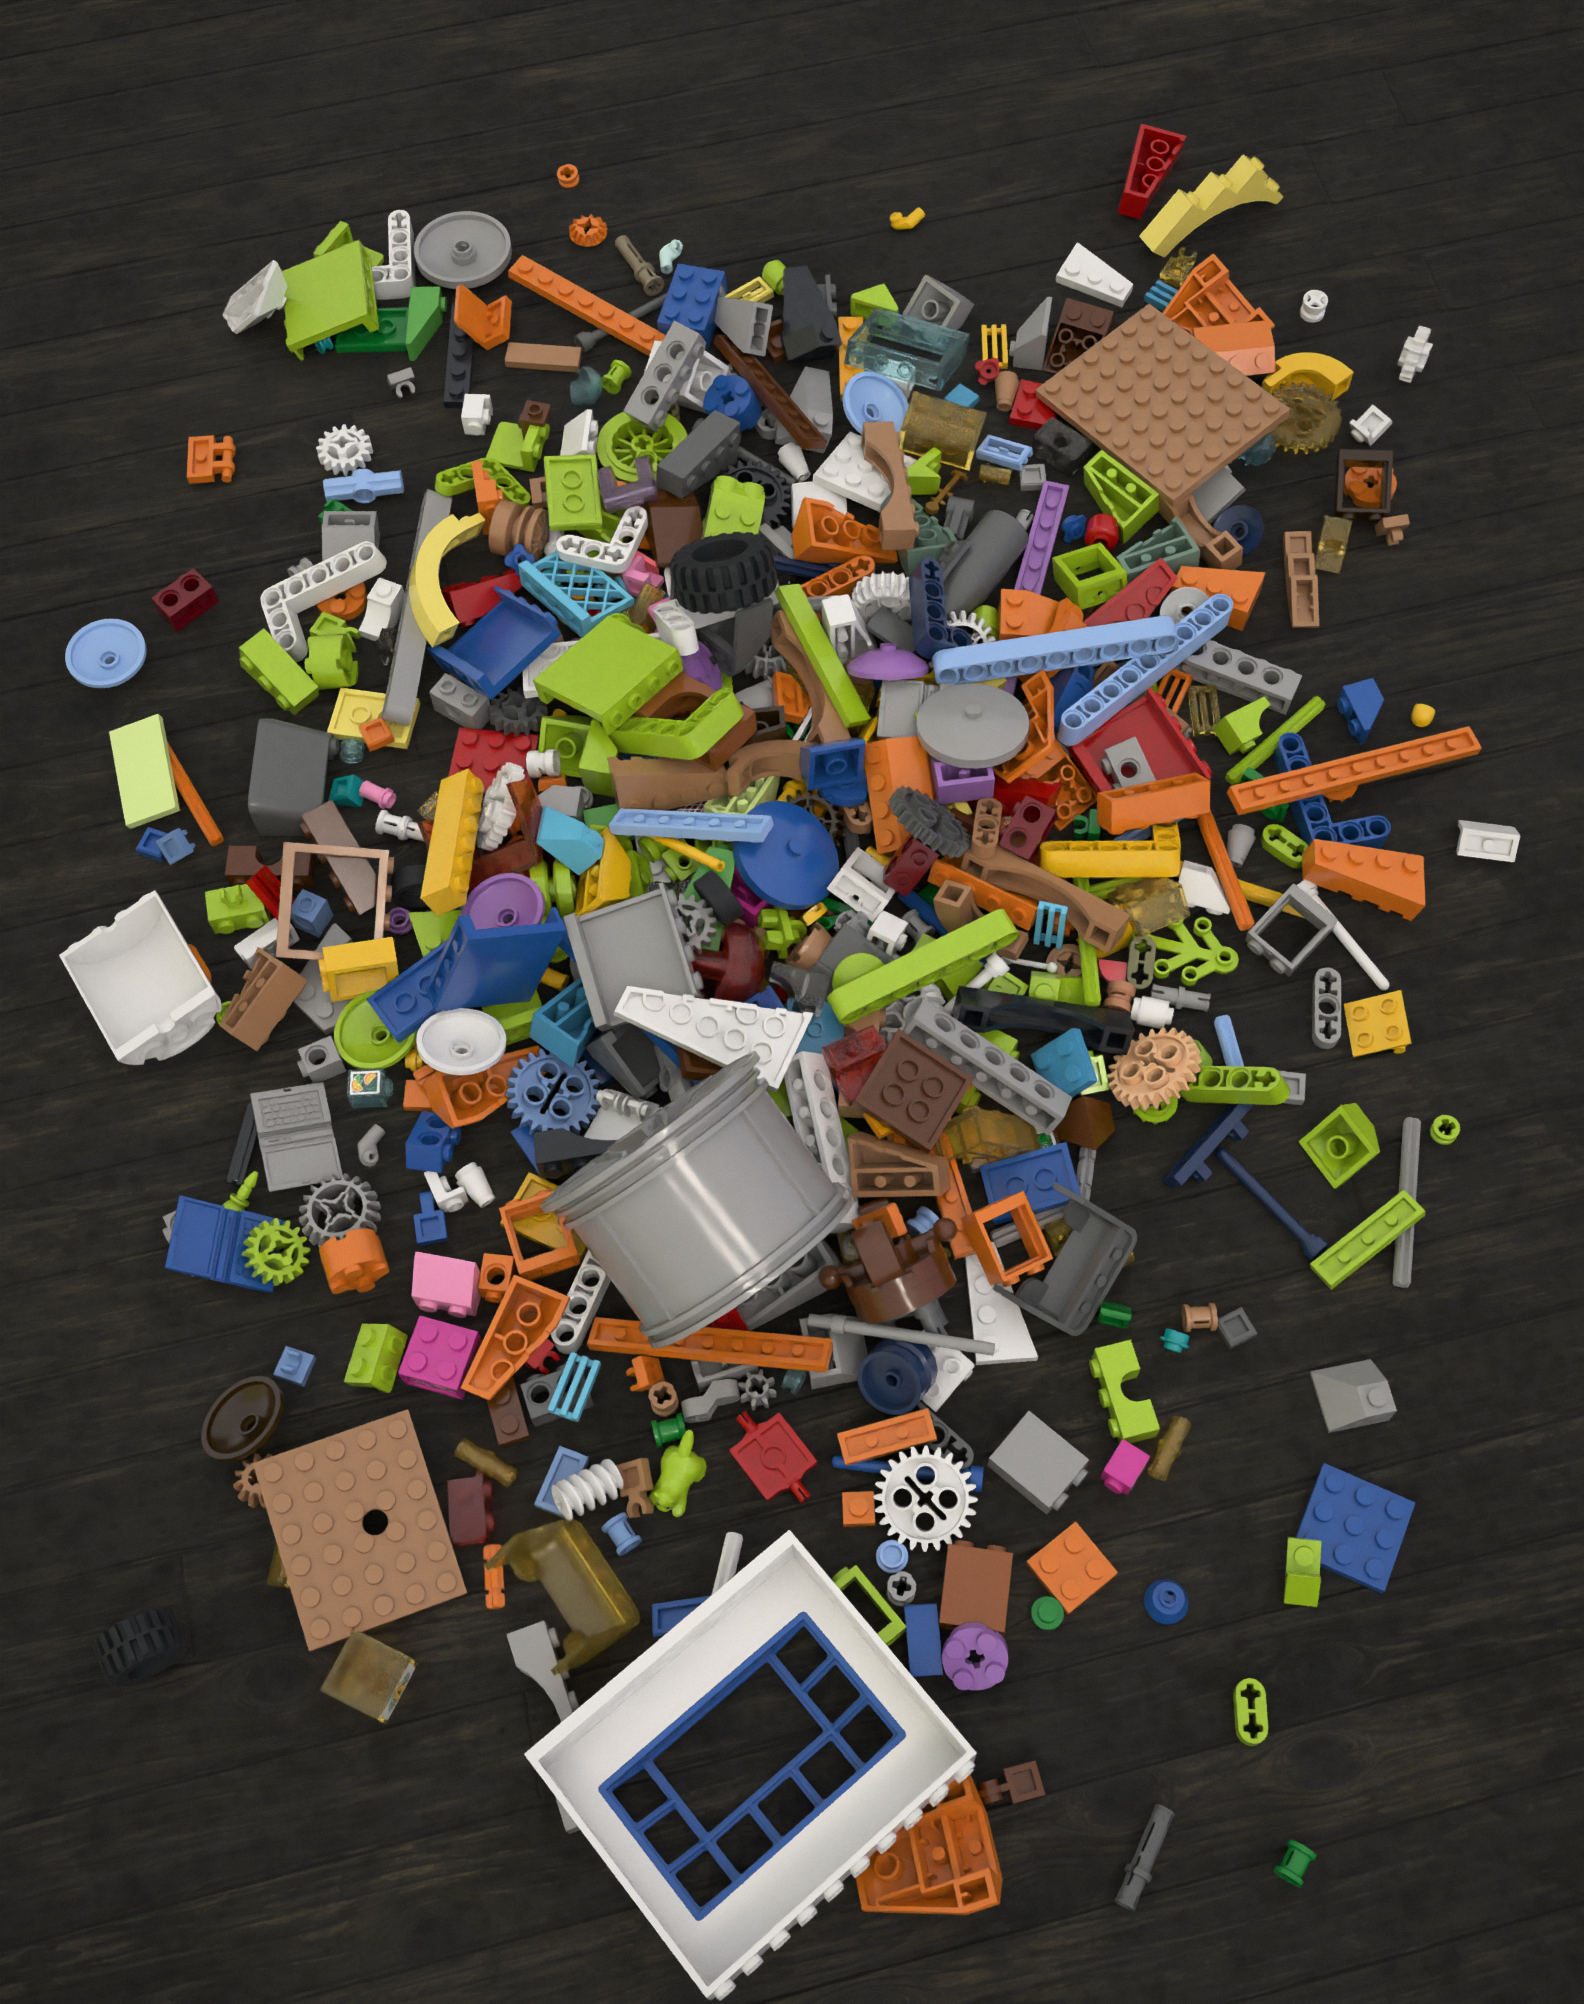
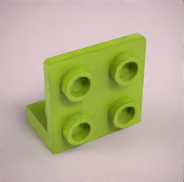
M535 990L530 1001L483 1006L482 1010L502 1025L506 1034L507 1046L530 1038L533 1013L541 1008L542 1004L537 990Z

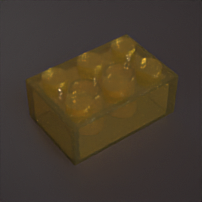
M914 391L900 430L899 449L922 457L935 447L942 452L941 463L969 471L987 413Z

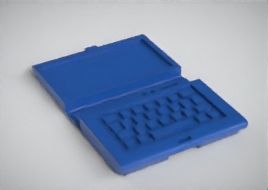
M179 1196L165 1268L257 1291L273 1292V1279L263 1284V1276L261 1274L255 1278L252 1277L255 1269L253 1266L250 1268L245 1267V1264L250 1259L249 1257L242 1256V1252L249 1248L243 1244L245 1239L251 1237L249 1232L254 1227L259 1228L258 1225L266 1220L270 1224L275 1218L245 1210L238 1212L226 1209L221 1205ZM278 1219L280 1225H282L285 1222L284 1220ZM280 1250L271 1251L268 1255L280 1253Z

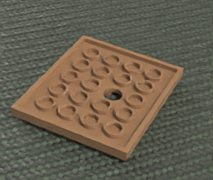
M408 1409L253 1463L309 1652L467 1594ZM372 1510L383 1511L388 1517V1526L379 1535H370L363 1528V1518Z

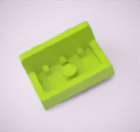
M362 1323L344 1382L351 1386L374 1387L384 1393H390L407 1342V1334L389 1324Z

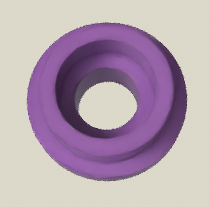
M397 907L388 913L390 914L389 931L392 934L403 935L412 929L413 926L408 913H411L410 911ZM400 920L405 921L400 925H396V923Z

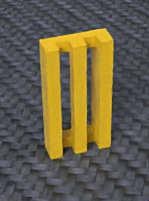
M1001 324V328H997L996 325H991V328H987V325H981L982 361L988 359L987 335L992 336V358L998 359L997 335H1001L1002 362H999V368L1008 369L1006 324Z

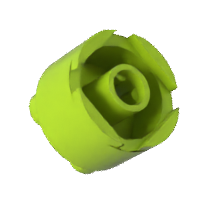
M349 634L308 637L309 658L305 659V669L307 674H312L319 690L346 688L357 683L358 661H353L352 652H356V648Z

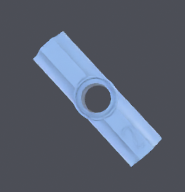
M357 469L352 473V476L323 480L327 502L330 499L333 501L354 499L359 503H371L375 500L376 496L404 492L401 470L373 473L369 469Z

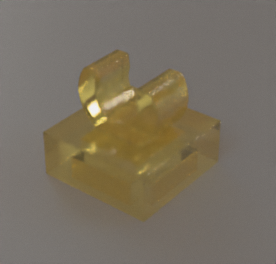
M1064 1218L1059 1219V1222L1055 1224L1045 1225L1049 1247L1055 1257L1059 1255L1073 1231L1071 1227L1065 1224Z

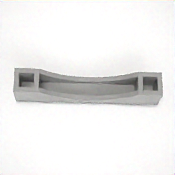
M543 1620L508 1633L507 1638L516 1667L534 1679L546 1691L554 1703L561 1722L564 1721L580 1706L575 1691L569 1692L565 1679L570 1678L565 1659L559 1660L555 1648L560 1646L555 1627L549 1629ZM556 1798L565 1831L569 1834L579 1831L580 1828Z

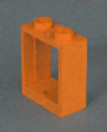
M542 1190L537 1192L534 1197L525 1200H511L504 1207L499 1208L519 1275L529 1281L581 1264L571 1230H566L562 1224L566 1217L559 1218L567 1246L526 1260L523 1259L513 1222L544 1213L540 1205L555 1190Z
M1024 1191L1008 1195L961 1217L990 1286L1002 1283L1003 1287L1015 1284L1020 1281L1018 1275L1025 1272L1028 1275L1035 1274L1045 1269L1043 1263L1053 1259ZM1010 1211L1030 1258L1003 1271L983 1223Z

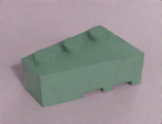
M1177 516L1171 520L1169 526L1163 530L1157 529L1153 532L1151 538L1145 542L1139 541L1116 557L1117 562L1127 572L1128 584L1160 558L1166 562L1176 576L1181 566L1199 567L1200 549Z

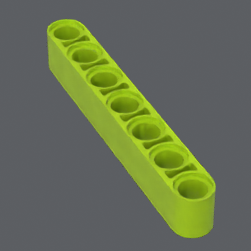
M1004 909L995 910L837 988L828 995L826 1000L841 1025L851 1024L1010 945L1019 937V932Z

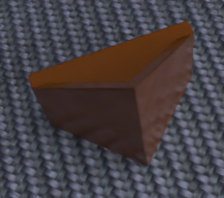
M1086 1096L1070 1102L1063 1120L1055 1128L1057 1140H1064L1092 1150H1096L1116 1131L1110 1103Z

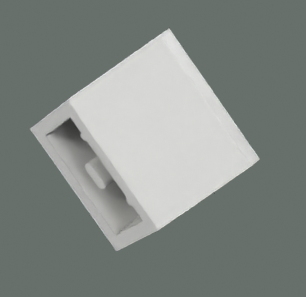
M591 409L585 410L564 425L560 456L597 453L596 444L598 437L596 436L598 435V421L593 419ZM596 457L598 471V458Z

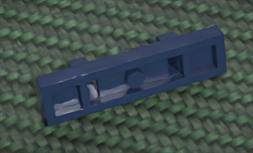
M1229 1104L1166 1174L1162 1181L1169 1188L1182 1186L1190 1176L1198 1183L1206 1181L1213 1172L1203 1161L1227 1135L1234 1141L1242 1140L1249 1133L1241 1119L1254 1104Z

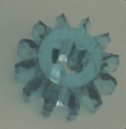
M1270 431L1239 455L1236 460L1242 458L1244 459L1245 466L1252 463L1254 467L1268 462L1277 448L1274 445L1277 438L1271 436Z

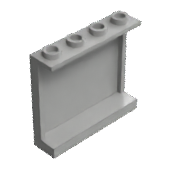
M663 882L659 883L660 889L579 917L575 913L563 916L595 1027L602 1032L629 1023L613 1015L627 986L660 990L666 994L680 996L687 994L694 995V998H702L700 989H703L704 985L698 971L694 972L691 963L695 961V955L691 945H686L683 934L687 933L683 918L681 916L677 917L675 907L679 905L673 889L669 890Z

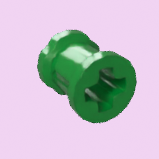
M678 1413L675 1418L659 1422L656 1419L651 1420L657 1448L662 1447L663 1443L682 1439L686 1432L682 1413Z
M1290 1839L1286 1844L1288 1850L1280 1866L1276 1865L1273 1871L1286 1882L1301 1888L1304 1883L1302 1877L1310 1861H1314L1317 1855L1303 1844Z

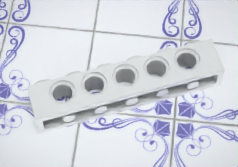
M801 1051L793 1056L784 1075L795 1131L832 1183H841L845 1190L844 1194H849L853 1200L849 1212L830 1232L843 1233L853 1229L854 1225L851 1220L861 1215L858 1209V1199L852 1195L850 1163L828 1063L824 1054Z

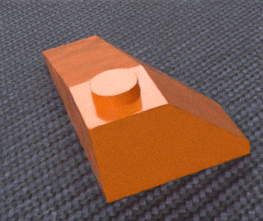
M807 497L802 499L791 535L794 558L796 560L813 563H845L857 556L866 555L871 557L875 563H896L898 561L896 550L881 549L878 528L871 524L865 526L854 520V515L848 512L844 515L834 509L835 505L827 501Z
M513 1275L463 1381L461 1389L490 1401L558 1327L570 1297Z

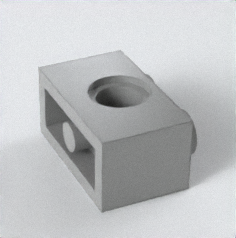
M446 673L429 692L434 710L465 728L482 729L490 720L489 698Z
M1136 736L1104 750L1102 755L1104 759L1101 760V764L1107 775L1111 774L1115 782L1112 785L1113 789L1156 781ZM1125 766L1131 767L1135 772V776L1132 778L1124 777L1121 774V768Z

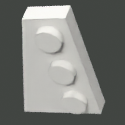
M1078 242L1056 275L1057 283L1119 307H1123L1133 289V283Z

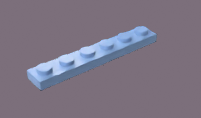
M620 808L608 826L611 834L625 836L635 835L763 843L774 824L772 817L767 815Z

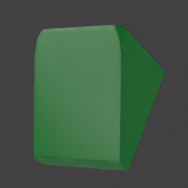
M1103 1301L1099 1308L1097 1322L1126 1329L1132 1316L1131 1307Z

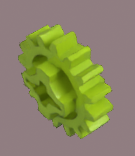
M275 1218L270 1224L266 1220L258 1225L259 1228L254 1227L249 1232L251 1237H248L243 1242L249 1248L242 1252V1256L249 1257L250 1259L245 1264V1267L250 1268L253 1266L255 1269L252 1277L255 1278L261 1274L263 1276V1284L273 1279L274 1286H278L283 1280L287 1284L294 1280V1276L298 1277L304 1272L301 1267L307 1265L309 1260L303 1257V1255L309 1253L310 1248L303 1247L302 1243L307 1240V1237L299 1238L297 1235L300 1231L299 1227L291 1230L289 1228L290 1221L287 1220L280 1225L278 1218ZM284 1249L281 1253L268 1255L271 1251Z

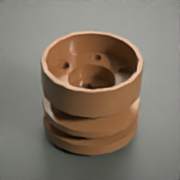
M501 500L494 510L490 523L488 537L490 552L506 557L513 550L514 545L521 544L528 554L534 555L535 562L539 561L548 540V511L542 508L536 509L530 505L523 510V506L520 503Z

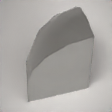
M755 685L734 694L740 704L749 706L751 709L774 706L773 690L767 686Z

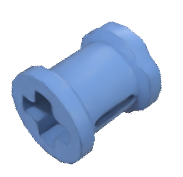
M625 1512L611 1518L601 1528L604 1533L609 1534L617 1547L616 1552L619 1556L628 1553L642 1542L641 1537L634 1533L627 1522L628 1516Z

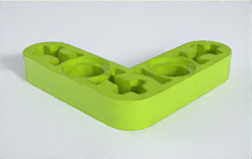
M488 457L475 460L482 461L483 471L488 470L490 479H495L496 488L502 489L504 500L520 503L523 506V510L530 505V494L498 461ZM471 462L439 472L435 480L436 492L443 496H454L474 489V478L470 479L462 476L469 475L473 477ZM498 484H505V485H508L509 487H502V486H499Z

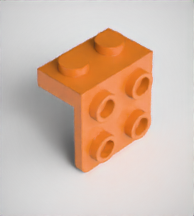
M460 284L456 287L454 322L458 328L466 332L476 343L489 350L509 339L512 301L505 295L486 305L468 288Z

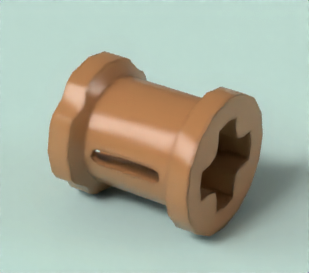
M1209 1303L1208 1306L1189 1307L1188 1304H1183L1181 1319L1184 1332H1190L1191 1329L1209 1328L1211 1331H1216L1218 1316L1215 1303Z
M661 1381L651 1387L648 1397L654 1413L660 1417H668L674 1414L678 1408L679 1401L673 1385ZM664 1395L669 1396V1400L659 1404L658 1398L663 1399Z

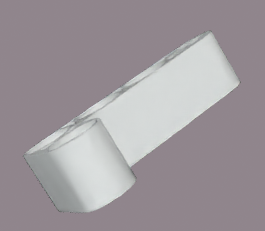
M404 210L393 211L388 217L389 265L372 267L376 300L410 297L411 287H416L414 233L410 216Z

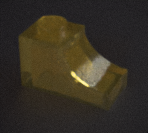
M1324 515L1315 557V569L1340 573L1352 520Z

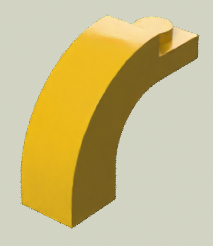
M1296 353L1275 361V373L1265 377L1262 382V388L1276 398L1289 388L1304 386L1315 389L1332 402L1349 389L1354 372L1342 362L1330 356L1318 353Z

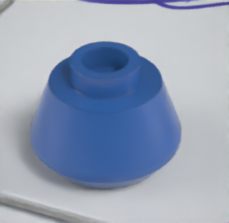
M1160 1579L1149 1585L1144 1595V1606L1153 1620L1161 1624H1174L1180 1621L1187 1613L1189 1605L1188 1596L1179 1583L1170 1579Z

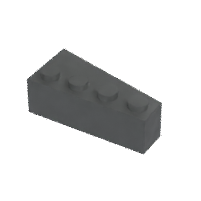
M714 410L657 465L656 486L680 498H684L719 475L720 470L725 471L728 469L729 464L734 465L737 463L738 448L741 441L740 422Z

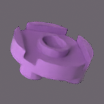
M698 641L699 650L696 653L681 656L685 667L683 672L717 691L723 684L721 670L718 664L713 665L709 657L713 656L711 651Z
M979 1622L962 1624L950 1633L949 1638L944 1643L942 1649L943 1668L958 1689H988L1004 1679L1008 1666L1007 1644L1001 1634L988 1629L985 1624ZM971 1650H976L978 1655H984V1658H981L978 1663H973L967 1659L970 1656Z

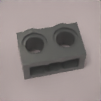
M566 1364L559 1366L554 1373L545 1376L544 1374H536L529 1377L526 1383L520 1384L535 1427L562 1418L561 1416L549 1413L548 1407ZM579 1364L575 1365L568 1383L573 1381ZM584 1374L569 1408L571 1413L574 1412L586 1382ZM565 1391L558 1406V1408L560 1409L562 1408L565 1398L567 1396V1392ZM538 1393H549V1398L544 1403L534 1402V1398ZM589 1394L584 1409L594 1406L591 1394Z

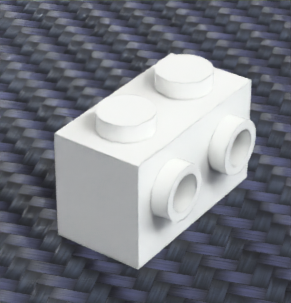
M882 910L869 929L866 939L896 960L900 958L896 954L897 950H902L908 938V935L904 934L908 922Z

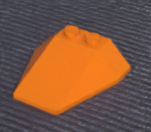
M1214 253L1191 271L1163 311L1165 316L1192 336L1193 328L1269 320L1271 330L1275 327L1274 323L1259 307L1255 310L1229 280L1228 269Z
M1044 669L1021 685L1029 701L1024 705L1029 717V733L1026 744L1010 760L992 766L994 774L1007 783H1011L1054 750V687Z
M971 1774L960 1784L956 1780L948 1785V1795L935 1807L928 1803L922 1809L923 1817L911 1829L907 1831L903 1826L895 1833L897 1841L887 1851L880 1854L877 1850L869 1857L870 1866L856 1877L862 1911L968 1915L1000 1904L1002 1874L988 1815Z

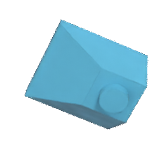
M548 806L542 809L536 839L538 845L577 875H581L602 857L604 839L596 830H592L584 823Z

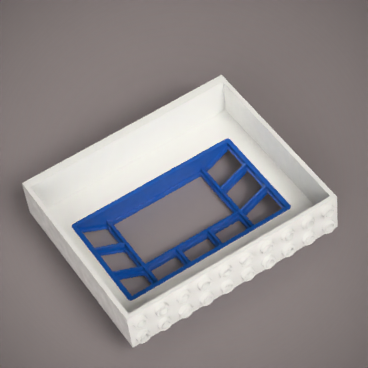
M788 1530L524 1755L705 1997L709 2000L716 1997L721 2001L735 1989L736 1985L733 1980L742 1972L749 1976L764 1962L760 1956L766 1950L772 1947L776 1951L791 1937L787 1932L797 1922L801 1927L804 1926L818 1913L815 1906L824 1898L828 1903L844 1889L842 1881L850 1874L856 1878L870 1866L869 1857L878 1850L880 1854L887 1851L897 1841V1836L895 1835L897 1831L903 1826L908 1831L923 1817L922 1809L928 1803L935 1807L948 1795V1785L956 1780L960 1784L974 1771L973 1768L976 1765L973 1762L977 1753L799 1540ZM804 1626L828 1656L803 1683L799 1684L777 1658L776 1654ZM768 1663L822 1728L823 1733L711 1832H707L656 1767L654 1759L764 1664ZM837 1665L858 1690L860 1697L834 1723H831L808 1696V1692ZM866 1705H870L891 1730L893 1736L868 1762L863 1763L840 1735V1732ZM831 1741L856 1772L828 1798L822 1799L799 1769ZM644 1769L666 1795L667 1801L636 1823L613 1795L612 1791ZM792 1778L815 1808L785 1836H781L758 1808V1805L786 1779ZM677 1810L699 1838V1842L671 1864H666L645 1837L644 1832L670 1812ZM750 1814L772 1841L773 1846L744 1873L740 1874L716 1843L743 1817ZM708 1851L729 1877L731 1884L704 1906L699 1907L677 1879L676 1873L703 1852Z

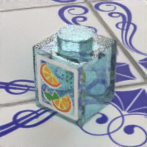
M383 1068L348 1070L347 1098L352 1108L388 1107V1096L393 1094L392 1079L387 1078Z

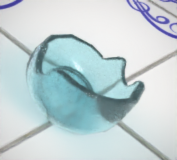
M583 366L581 370L576 371L579 374V379L570 383V397L575 406L593 405L599 400L602 393L603 385L598 371L590 366Z

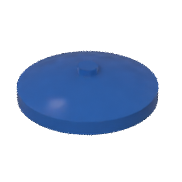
M783 801L765 802L750 810L747 815L771 816L774 826L763 843L733 841L735 864L748 887L769 904L787 910L807 909L825 898L830 893L827 887L838 874L839 860L835 844L823 824L807 810Z

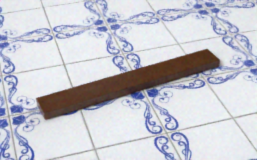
M715 335V346L742 378L749 383L753 391L801 448L825 449L827 440L753 354L743 353L727 335Z

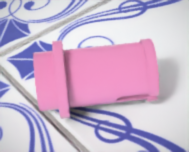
M368 780L364 781L360 787L359 792L361 793L359 795L377 803L382 809L391 808L396 801V794L390 788L384 789Z

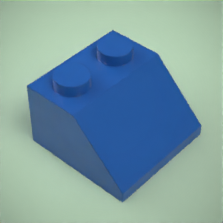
M849 738L800 747L799 767L807 789L814 790L862 781L865 753L864 739Z

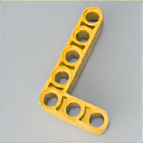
M1174 820L1171 824H1153L1151 841L1043 842L1039 848V867L1057 877H1174L1180 873L1181 843L1178 823Z

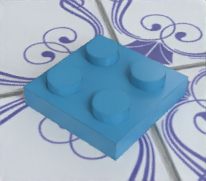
M1071 1028L1031 1054L1036 1073L1071 1097L1098 1082L1080 1029Z

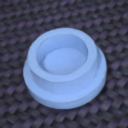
M888 1540L878 1547L876 1561L883 1571L897 1573L905 1568L908 1562V1552L902 1543L899 1544L896 1540Z

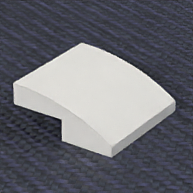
M799 482L791 485L792 528H794L802 499L805 497L827 501L835 505V510L844 515L847 513L846 497L813 482Z

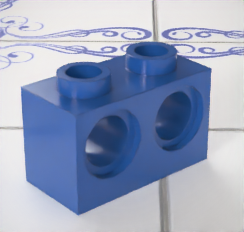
M422 1111L405 1143L406 1168L442 1173L446 1162H450L452 1159L454 1145H458L460 1142L461 1128L452 1129L435 1112Z

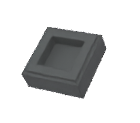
M1242 1307L1218 1318L1217 1330L1229 1350L1256 1337L1258 1334Z

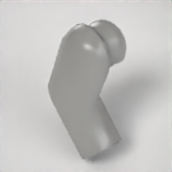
M374 1124L357 1144L359 1160L368 1167L374 1166L379 1160L376 1144L386 1134L377 1124Z

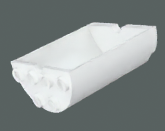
M154 890L142 896L138 902L128 909L120 911L114 917L115 922L110 927L99 926L95 928L91 934L81 941L70 945L66 951L59 955L119 1062L129 1065H143L145 1059L157 1057L159 1061L165 1060L186 1050L210 1031L216 1023L213 1019L216 1012H221L220 998L159 894Z

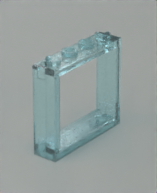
M876 308L848 339L844 364L940 391L964 360L970 334ZM877 326H883V330L877 329ZM874 336L940 354L944 357L940 362H935L869 343V341ZM930 378L934 380L938 378L937 384L930 383Z

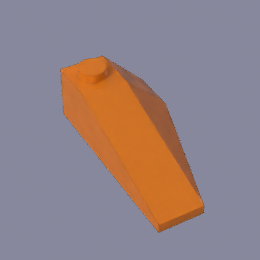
M539 1046L503 1054L495 1065L472 1075H450L440 1071L434 1072L423 1083L432 1110L452 1129L481 1121L511 1099L505 1097V1093L509 1089L506 1085L508 1078H513L510 1075L512 1068H518L517 1065L520 1059L527 1062V1056L530 1052L537 1058Z

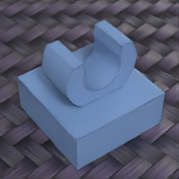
M177 828L155 841L170 865L194 852L195 844H189L184 836L187 834L186 830L181 831L180 828Z
M286 1346L273 1375L278 1379L304 1387L316 1357Z

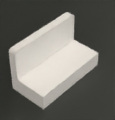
M1464 820L1458 821L1457 826L1460 829V835L1456 849L1457 855L1515 862L1520 834L1515 827Z
M272 919L234 946L235 951L251 970L258 959L254 955L257 947L276 957L277 919ZM290 924L289 947L300 940L292 924Z

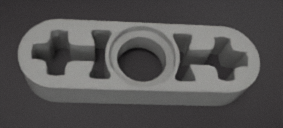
M1325 967L1317 971L1312 982V1039L1318 1047L1330 1049L1337 1044L1341 1036V976L1335 969ZM1323 978H1328L1329 983H1331L1328 993H1324L1325 982L1322 981ZM1328 1002L1333 1005L1335 1011L1331 1014H1325L1319 1009V1004ZM1325 1023H1329L1328 1033L1331 1035L1330 1039H1326L1322 1033Z

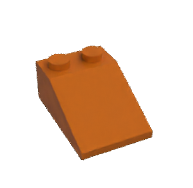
M1001 589L998 606L997 641L1047 634L1055 621L1059 602L1028 590Z

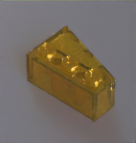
M979 1106L968 1107L963 1110V1114L949 1121L934 1145L936 1155L948 1158V1163L952 1159H962L963 1164H973V1159H986L989 1164L1041 1149L1033 1125L1016 1114L1009 1115L1000 1113L998 1110H985Z

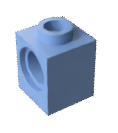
M302 889L292 904L291 919L296 928L320 938L334 915L327 899Z

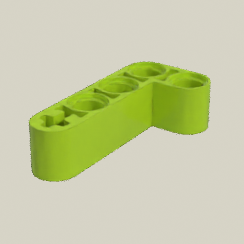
M1193 1039L1201 1052L1199 1056L1202 1062L1198 1064L1201 1071L1193 1073L1197 1079L1195 1082H1187L1190 1088L1188 1091L1182 1089L1179 1091V1094L1186 1101L1278 1105L1288 1099L1290 1087L1275 1068L1212 1066L1211 1056L1200 1042Z

